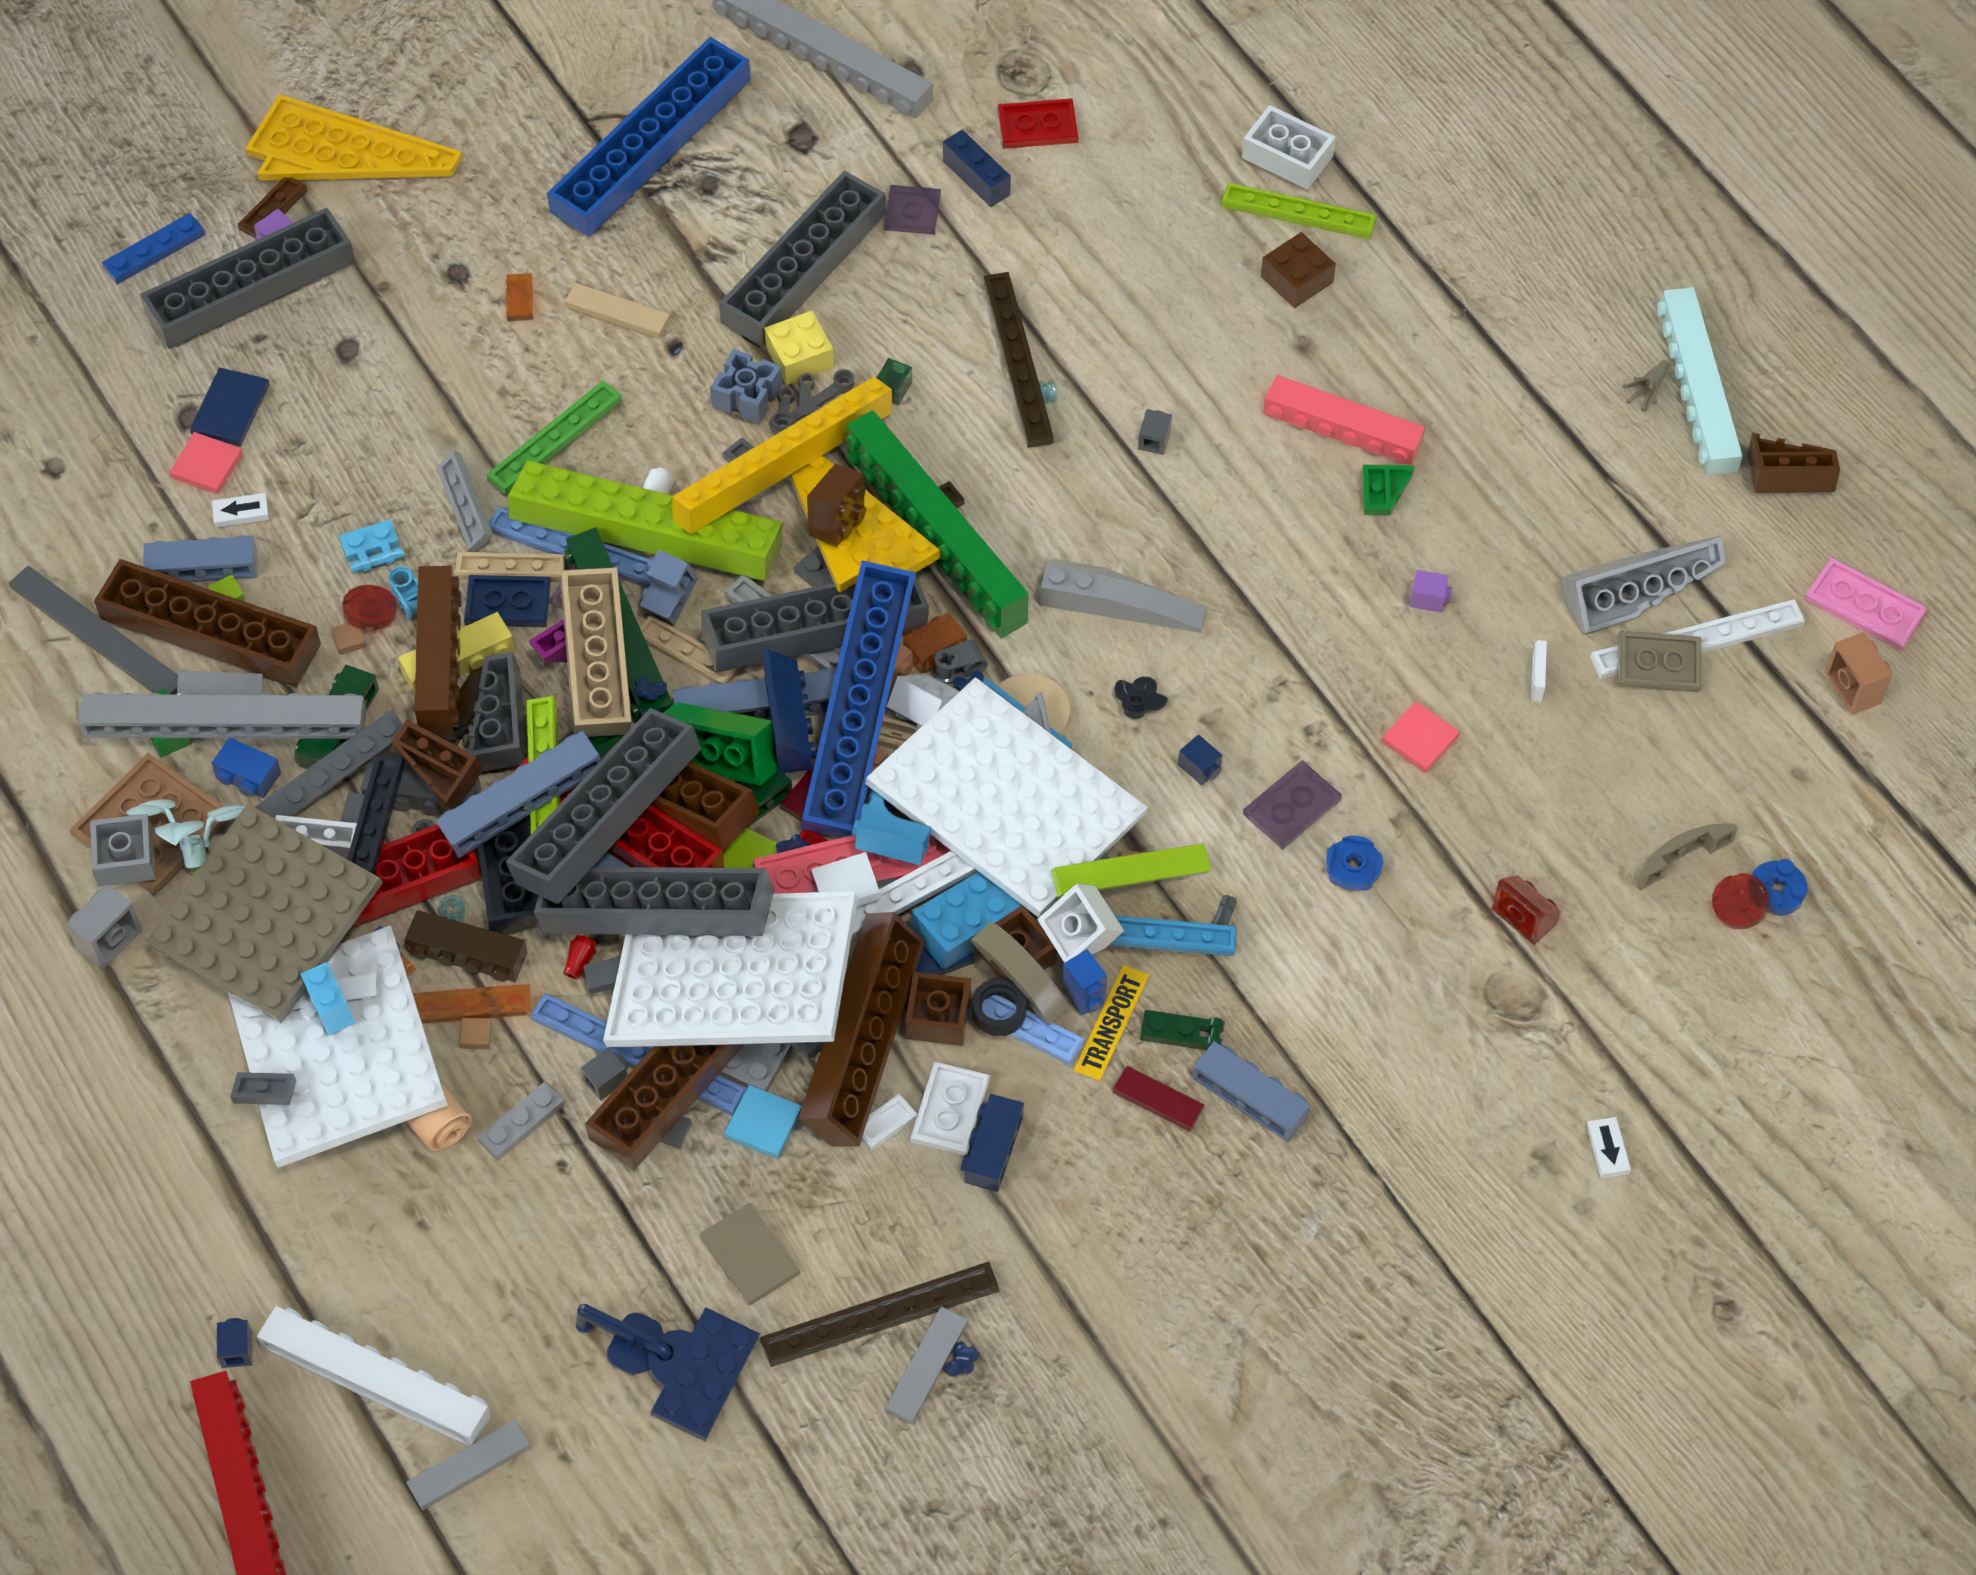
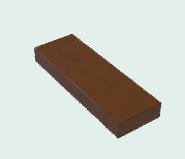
M283 178L238 223L239 230L255 238L254 225L276 209H279L285 215L308 191L307 186L294 178Z

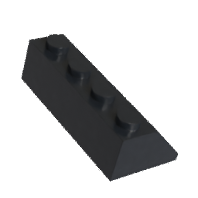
M530 814L477 846L488 928L491 931L502 934L517 933L538 921L534 910L539 895L516 885L506 863L531 835Z

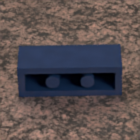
M963 129L943 141V162L990 208L1010 196L1011 175Z
M990 1093L987 1104H981L978 1114V1120H981L979 1128H974L971 1133L969 1145L972 1146L970 1155H964L960 1171L964 1172V1183L999 1192L1024 1117L1023 1102Z

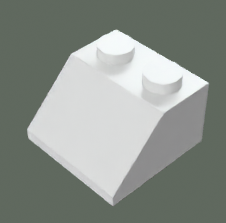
M926 673L898 676L887 707L894 710L897 717L904 720H912L918 723V728H921L960 691Z
M1076 884L1037 919L1064 962L1087 949L1091 954L1097 953L1105 949L1124 932L1095 885Z

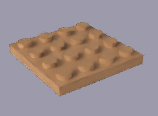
M147 753L70 829L72 836L91 849L90 821L127 816V810L142 803L157 799H167L175 802V807L169 808L175 822L183 823L195 820L204 823L203 828L189 834V836L200 835L201 840H203L206 821L209 818L207 814L224 806ZM162 813L148 816L154 830L156 880L137 882L153 895L185 865L179 842L175 846L155 833L156 827L170 823L168 817ZM229 820L213 823L210 830L209 840Z

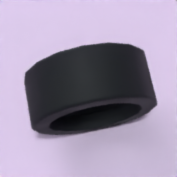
M993 978L983 982L976 989L972 997V1017L976 1026L984 1033L992 1036H1007L1015 1033L1023 1025L1027 1009L1026 996L1011 980ZM993 995H1005L1015 1001L1016 1012L1007 1019L995 1020L984 1014L982 1004L988 997Z

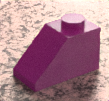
M564 619L529 640V644L544 662L567 663Z

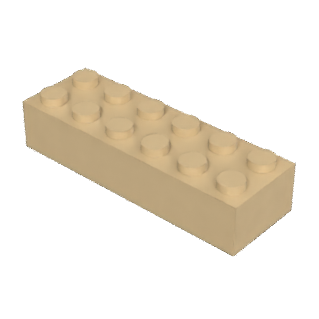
M617 568L561 571V595L573 733L577 734L583 730L587 737L625 735L631 728V714Z

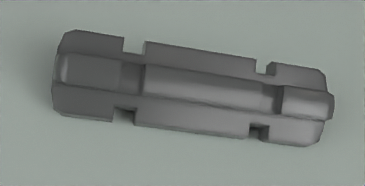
M1229 895L1222 897L1212 924L1229 925L1237 903L1235 897Z

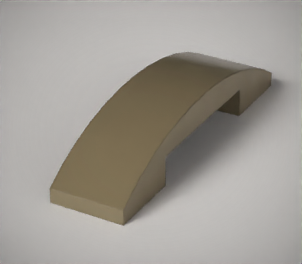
M1729 823L1706 825L1686 831L1672 838L1649 858L1641 871L1637 884L1638 889L1642 890L1663 879L1669 863L1702 846L1711 854L1732 843L1738 829L1737 826Z
M993 921L970 940L989 962L993 960L1031 1002L1029 1006L1047 1026L1052 1024L1069 1008L1065 998L1043 968L1012 936Z

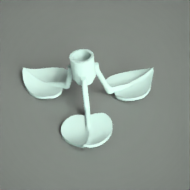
M157 799L142 803L127 810V816L165 814L170 823L156 827L155 833L175 846L179 842L185 867L195 868L202 866L207 859L205 847L210 846L209 836L212 824L237 818L245 806L230 805L209 812L207 814L209 818L206 821L203 840H201L200 835L189 836V834L203 828L204 823L195 820L183 823L175 822L169 809L175 807V802L172 800Z

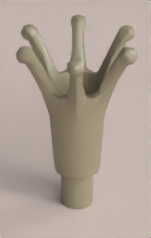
M1662 360L1643 377H1634L1633 381L1635 382L1623 384V389L1637 386L1636 392L1626 402L1629 404L1635 397L1643 394L1645 395L1641 408L1643 412L1646 411V406L1651 396L1653 404H1657V390L1666 376V371L1670 368V363Z

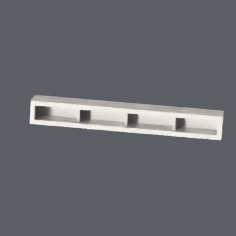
M275 1306L257 1335L262 1349L466 1446H470L478 1441L491 1419L487 1403L480 1397L475 1395L468 1397L461 1394V1391L456 1386L450 1383L442 1385L434 1381V1378L425 1371L418 1370L415 1372L408 1369L407 1365L397 1358L392 1357L389 1360L381 1356V1353L372 1346L365 1345V1347L355 1344V1341L344 1333L336 1335L328 1331V1328L319 1321L313 1320L309 1322L302 1319L301 1314L291 1308L283 1310Z

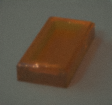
M532 273L506 274L507 321L534 320Z

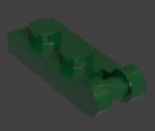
M1145 1010L1140 1040L1207 1050L1214 1041L1222 1046L1220 1033L1224 1031L1225 1021L1220 1018L1204 1019ZM1200 1031L1209 1032V1035L1202 1037L1200 1036Z

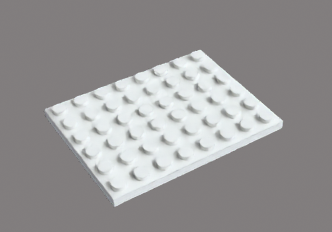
M976 677L867 776L865 783L915 823L931 826L930 834L1038 918L1060 898L1057 897L1051 869L1099 860L1147 813L1148 809L1146 805Z
M856 892L774 894L763 936L626 934L603 1039L606 1047L834 1042L858 901Z
M391 925L338 944L326 962H328L335 979L376 972V996L346 1001L355 1024L331 1035H328L315 1006L290 1010L282 1023L266 1014L248 1017V1004L228 992L250 1073L294 1074L297 1080L290 1105L259 1104L277 1168L448 1106Z

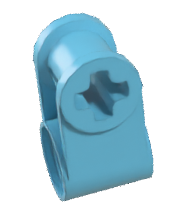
M398 566L389 573L390 589L392 596L399 604L406 619L411 620L413 615L417 613L418 580L409 568Z

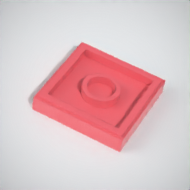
M194 432L169 472L170 477L219 494L243 455L242 448Z
M1415 701L1384 734L1381 742L1426 773L1457 740L1460 731Z

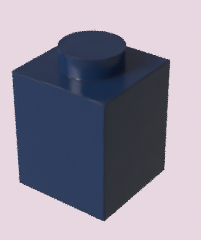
M1198 734L1179 750L1178 766L1202 786L1209 779L1214 780L1220 774L1223 755Z
M230 1318L225 1322H217V1358L221 1368L252 1366V1330L248 1320Z

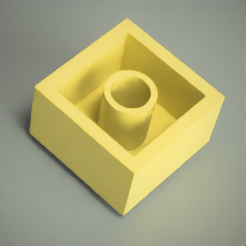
M813 311L764 328L765 347L774 364L781 366L782 378L786 385L799 381V377L803 373L816 375L834 368L833 347Z

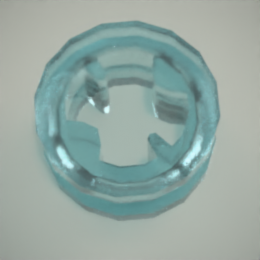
M1050 379L1048 383L1039 381L1044 403L1047 404L1048 401L1056 403L1057 395L1053 379Z
M446 896L439 903L441 917L459 922L464 919L466 914L465 905L459 896ZM449 906H452V908H454V906H457L458 911L455 913H453V911H451V913H448L447 908Z

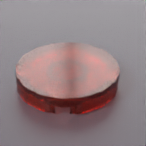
M357 586L349 590L344 596L342 602L343 616L349 624L359 629L366 630V627H373V630L382 629L389 626L395 620L397 601L389 590L381 586Z
M1739 873V875H1730L1723 878L1716 885L1712 894V907L1717 919L1725 926L1733 929H1748L1759 924L1766 917L1770 908V896L1765 884L1756 876Z

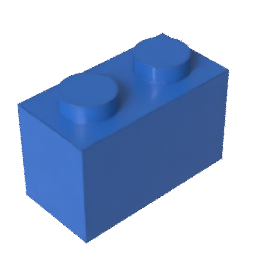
M228 738L212 761L215 776L221 783L235 785L250 796L255 794L265 798L281 774L277 758L233 738Z
M1087 949L1063 963L1062 991L1081 1016L1089 1011L1095 1012L1100 1009L1106 1000L1107 974Z

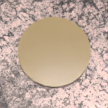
M1019 674L1004 680L998 685V687L1025 708H1028L1035 699V696L1042 692L1049 726L1060 735L1064 734L1069 725L1071 709L1069 698L1058 683L1038 674Z

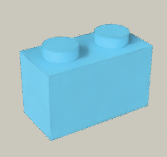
M328 962L300 974L328 1035L355 1024V1020Z

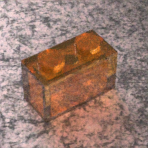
M947 612L942 616L934 617L925 626L911 630L903 638V645L912 651L913 665L922 674L934 669L936 666L934 658L938 651L967 640V634L952 615Z

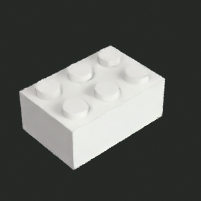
M1269 105L1244 137L1242 158L1308 190L1332 159L1335 136Z

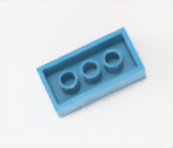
M978 871L913 910L910 927L925 940L924 948L944 970L977 950L970 940L991 921L996 923L1022 904ZM1026 908V910H1027L1032 916H1034V914Z

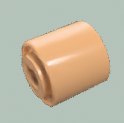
M443 1082L441 1084L448 1106L406 1121L427 1148L434 1152L442 1151L457 1143L467 1132L472 1121L469 1112Z

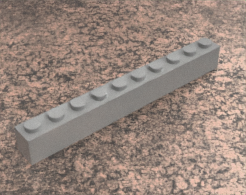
M713 0V9L719 15L726 16L738 25L752 30L760 37H765L776 43L780 48L791 51L799 58L815 64L821 70H826L837 76L840 80L856 86L860 91L867 92L878 98L881 102L897 108L903 114H908L916 119L933 100L932 82L778 0Z
M131 693L82 694L78 724L84 738L350 739L365 728L367 709L363 695L355 694L328 695L321 693L317 695H300L292 693L289 695H272L263 693L261 695H245L235 693L232 695H217L206 693L204 695H189L178 693L176 695H161L159 693H150L148 695H133Z

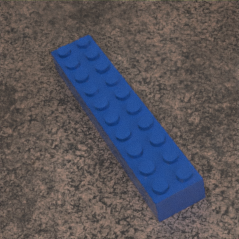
M709 37L547 192L550 213L590 237L751 80L749 59L714 38Z
M861 561L802 817L801 830L843 838L852 835L856 819L860 820L868 788L865 784L866 777L872 771L916 572Z

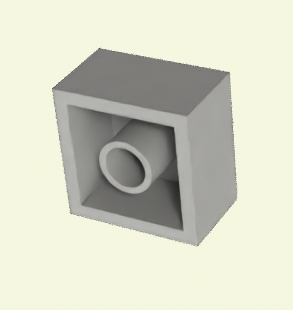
M148 814L90 821L92 872L98 887L106 886L107 884L117 885L156 880L154 830Z
M108 884L101 891L95 892L90 901L81 910L76 911L66 924L77 951L102 970L143 931L132 902Z

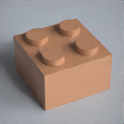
M1865 632L1836 642L1825 670L1827 677L1852 715L1882 704L1893 675L1890 665L1883 661L1878 653L1874 641L1869 640Z

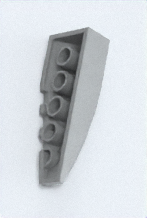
M1717 536L1666 547L1563 576L1561 579L1566 603L1582 632L1585 634L1634 619L1650 606H1656L1661 603L1662 599L1673 592H1679L1688 583L1695 579L1699 580L1725 564L1722 538Z
M1050 558L1046 564L1041 584L1040 606L1198 633L1202 631L1206 607L1105 567Z

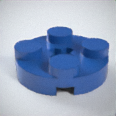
M1344 837L1342 841L1332 844L1327 852L1325 866L1329 875V881L1348 890L1366 891L1371 889L1382 872L1383 856L1381 852H1378L1374 847V843L1365 837ZM1352 858L1358 859V864H1361V866L1354 868L1347 864V862H1351Z
M1787 859L1768 861L1761 864L1752 873L1749 884V895L1753 903L1763 911L1767 909L1774 912L1773 915L1778 916L1788 915L1797 911L1808 891L1804 875L1798 868L1794 867L1792 861ZM1775 883L1781 884L1784 887L1783 892L1780 893L1778 889L1773 890V885Z

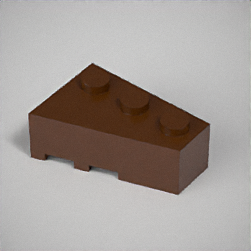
M1752 432L1747 456L1755 493L1835 492L1840 473L1836 450L1802 443V447L1786 444V439L1767 440L1760 438V434Z
M409 720L405 721L391 742L398 755L404 758L410 769L447 810L460 806L483 771L477 756Z

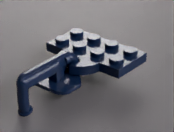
M580 1304L576 1315V1329L579 1332L587 1333L595 1325L615 1335L607 1350V1358L612 1366L630 1375H636L649 1370L653 1380L663 1387L650 1415L705 1442L760 1336V1333L705 1307L692 1333L684 1330H673L663 1333L661 1324L644 1314L631 1313L621 1321L588 1304Z

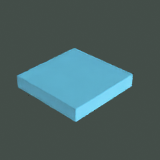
M749 1085L724 1132V1138L778 1159L798 1121L802 1106Z

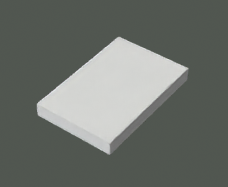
M934 1061L910 1142L960 1155L968 1154L971 1146L969 1145L971 1133L977 1126L981 1104L984 1103L991 1075Z

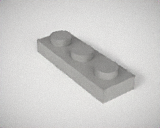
M543 1082L477 1137L478 1142L498 1161L565 1106L564 1100Z

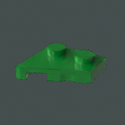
M1363 465L1364 515H1391L1414 474V465Z

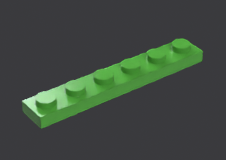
M601 381L488 472L487 480L503 494L507 495L527 460L541 464L548 462L622 402L621 394L605 381Z

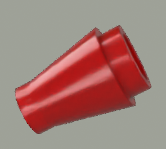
M576 935L575 939L570 941L563 974L569 978L579 980L584 971V965H588L597 953L595 949L597 943L588 937Z

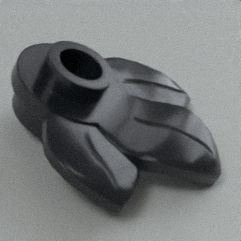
M1148 676L1139 677L1133 683L1118 680L1115 684V696L1122 701L1121 707L1123 712L1129 718L1138 719L1143 717L1148 710H1160L1168 701V697L1156 693L1157 683Z

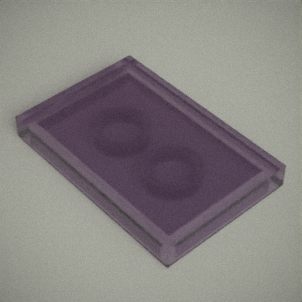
M1301 760L1243 809V815L1283 850L1340 802L1342 794L1307 763Z

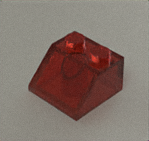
M1518 875L1502 878L1498 881L1492 910L1535 945L1557 925L1560 910L1551 899H1546L1531 882L1524 881Z

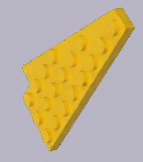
M281 94L278 95L245 148L246 155L264 161L257 172L258 179L261 181H276L288 177L296 180L328 179L331 181L364 178L452 177L463 159L462 151Z
M823 455L789 475L807 520V496L834 465ZM868 491L865 492L864 496L865 517L854 526L848 538H844L838 547L816 539L836 589L839 592L857 583L862 560L917 572L940 558V550Z

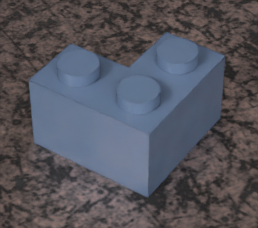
M659 550L657 555L653 556L648 562L647 576L651 579L652 583L649 588H645L642 592L640 607L645 613L651 614L674 626L698 577L687 562Z

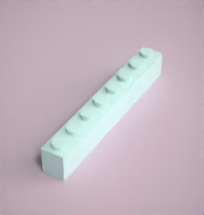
M1691 287L1664 290L1661 301L1657 303L1658 316L1662 317L1664 321L1663 334L1665 338L1669 339L1670 358L1675 360V377L1681 382V398L1683 401H1686L1688 406L1686 410L1688 422L1693 424V441L1695 444L1698 443L1700 449L1699 462L1701 465H1704L1707 475L1738 472L1742 453L1695 289Z

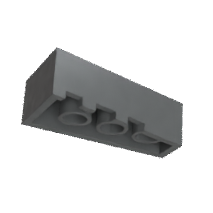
M513 652L486 656L479 684V698L474 708L475 718L469 732V747L466 748L467 752L477 756L483 771L520 765L527 758L520 667Z

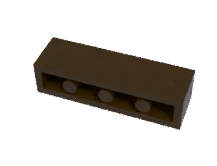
M419 910L416 911L405 936L407 951L416 958H430L437 960L444 966L454 965L462 967L470 973L487 974L502 982L508 980L516 983L528 954L524 939Z

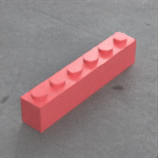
M1276 375L1264 401L1263 414L1273 419H1280L1294 424L1298 428H1305L1321 436L1342 441L1349 446L1362 448L1372 454L1393 459L1397 463L1412 465L1423 443L1425 427L1279 375Z

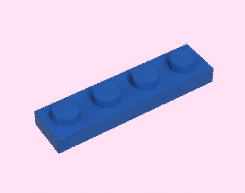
M188 213L102 262L103 268L118 285L205 236L204 228L191 213Z

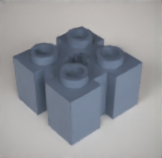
M733 349L724 364L725 374L719 372L710 387L712 407L728 413H732L734 409L739 410L742 418L760 424L769 409L768 399L774 400L782 387L781 366L763 359L759 364L753 362L752 355Z

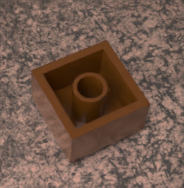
M1300 232L1262 257L1261 278L1295 309L1334 282L1336 263L1303 232Z
M836 463L807 496L810 537L838 547L844 538L849 537L854 526L861 522L866 514V507L864 505L866 492L864 474Z
M1023 905L995 923L1012 936L1036 960L1043 970L1057 962L1056 948L1044 929ZM977 949V953L999 978L1011 980L993 960L989 962Z
M913 972L905 1020L906 1039L963 1046L971 1000V978Z

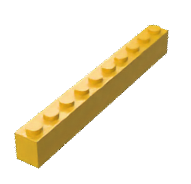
M872 377L672 496L673 521L689 534H692L845 442V437L847 436L846 424L871 410H874L880 419L892 413V389L876 377Z

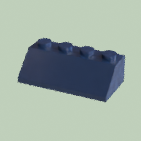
M763 649L765 683L770 718L773 721L778 773L812 770L811 759L816 758L815 742H809L808 735L813 734L811 717H805V711L809 710L808 695L802 694L801 687H806L804 670H798L797 660L770 649Z

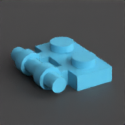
M391 519L339 535L347 561L351 562L359 559L349 563L352 573L362 570L365 573L371 571V567L384 563L390 565L395 563V560L405 557L402 547H399V540Z

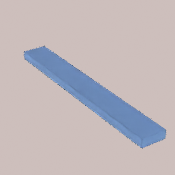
M499 506L489 522L493 534L549 554H565L564 550L568 549L566 538L574 535L509 519V510ZM603 543L613 567L617 568L618 578L645 588L650 587L652 581L647 576V565L650 559Z
M544 993L530 1015L532 1021L599 1053L610 1048L615 1055L620 1054L627 1062L628 1067L633 1069L653 1047H606L603 1041L607 1025L606 1021L547 993ZM718 1075L698 1097V1100L733 1116L747 1088Z

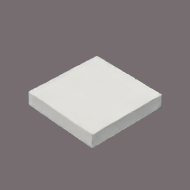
M866 852L811 869L818 892L855 891L858 897L857 906L882 899Z

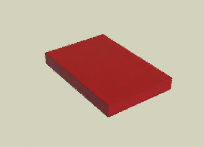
M1073 98L998 104L1003 149L1078 143L1079 137Z

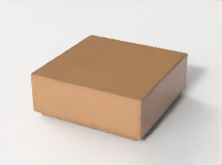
M358 620L331 628L339 655L366 647Z
M462 1018L460 1048L490 1049L491 1018Z

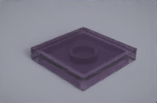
M890 185L884 230L935 235L941 189Z

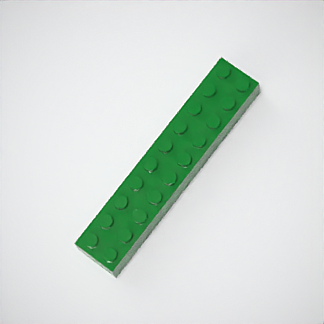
M874 410L846 424V457L853 467L857 466L861 474H864V481L868 485H873L879 499L883 503L887 502L892 512L940 550V558L936 560L939 570L944 576L948 575L959 594L966 596L972 610L975 613L979 612L988 629L991 632L995 631L1002 639L1028 623L1029 593Z

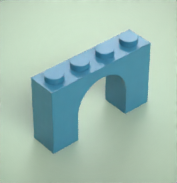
M872 789L869 796V804L865 803L863 805L861 820L856 819L853 827L852 836L856 837L855 848L921 865L928 851L931 826L911 822L892 815L890 811L897 808Z

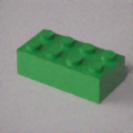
M675 702L664 712L668 716L693 726L701 750L690 762L727 779L760 786L778 770L772 720Z

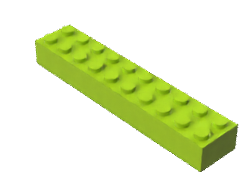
M528 460L508 495L509 519L574 535L596 527L602 542L656 555L660 550L685 562L763 581L766 580L782 547V521L731 510L696 532L689 534L673 521L672 496L674 495Z

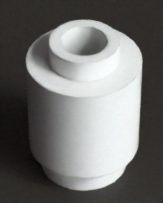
M651 469L642 488L669 494L675 480L667 469Z

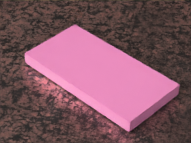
M1832 557L1804 598L1805 601L1900 651H1902L1928 610L1927 607Z

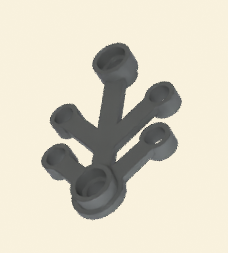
M847 369L838 370L833 376V384L810 399L811 390L815 387V378L810 373H803L799 377L800 396L798 408L790 412V404L795 400L794 390L790 387L781 388L778 393L780 401L779 412H776L769 422L771 432L775 435L800 421L804 416H808L822 408L823 406L820 405L838 393H847L854 387V374Z

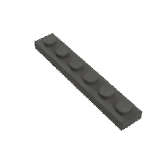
M392 709L259 803L255 808L274 819L276 815L293 817L374 759L376 755L381 754L392 746L391 742L403 726L402 722Z

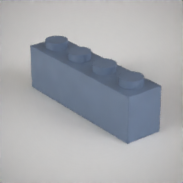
M243 535L230 538L211 537L200 540L156 541L144 543L143 567L190 583L219 581L230 575H233L235 580L257 578V548L253 536Z
M1214 1041L1194 1065L1192 1078L1194 1081L1288 1143L1309 1117L1310 1104L1301 1094L1292 1093L1278 1079L1274 1077L1269 1078L1260 1072L1254 1063L1250 1061L1245 1062L1236 1056L1235 1052L1226 1045L1221 1046Z

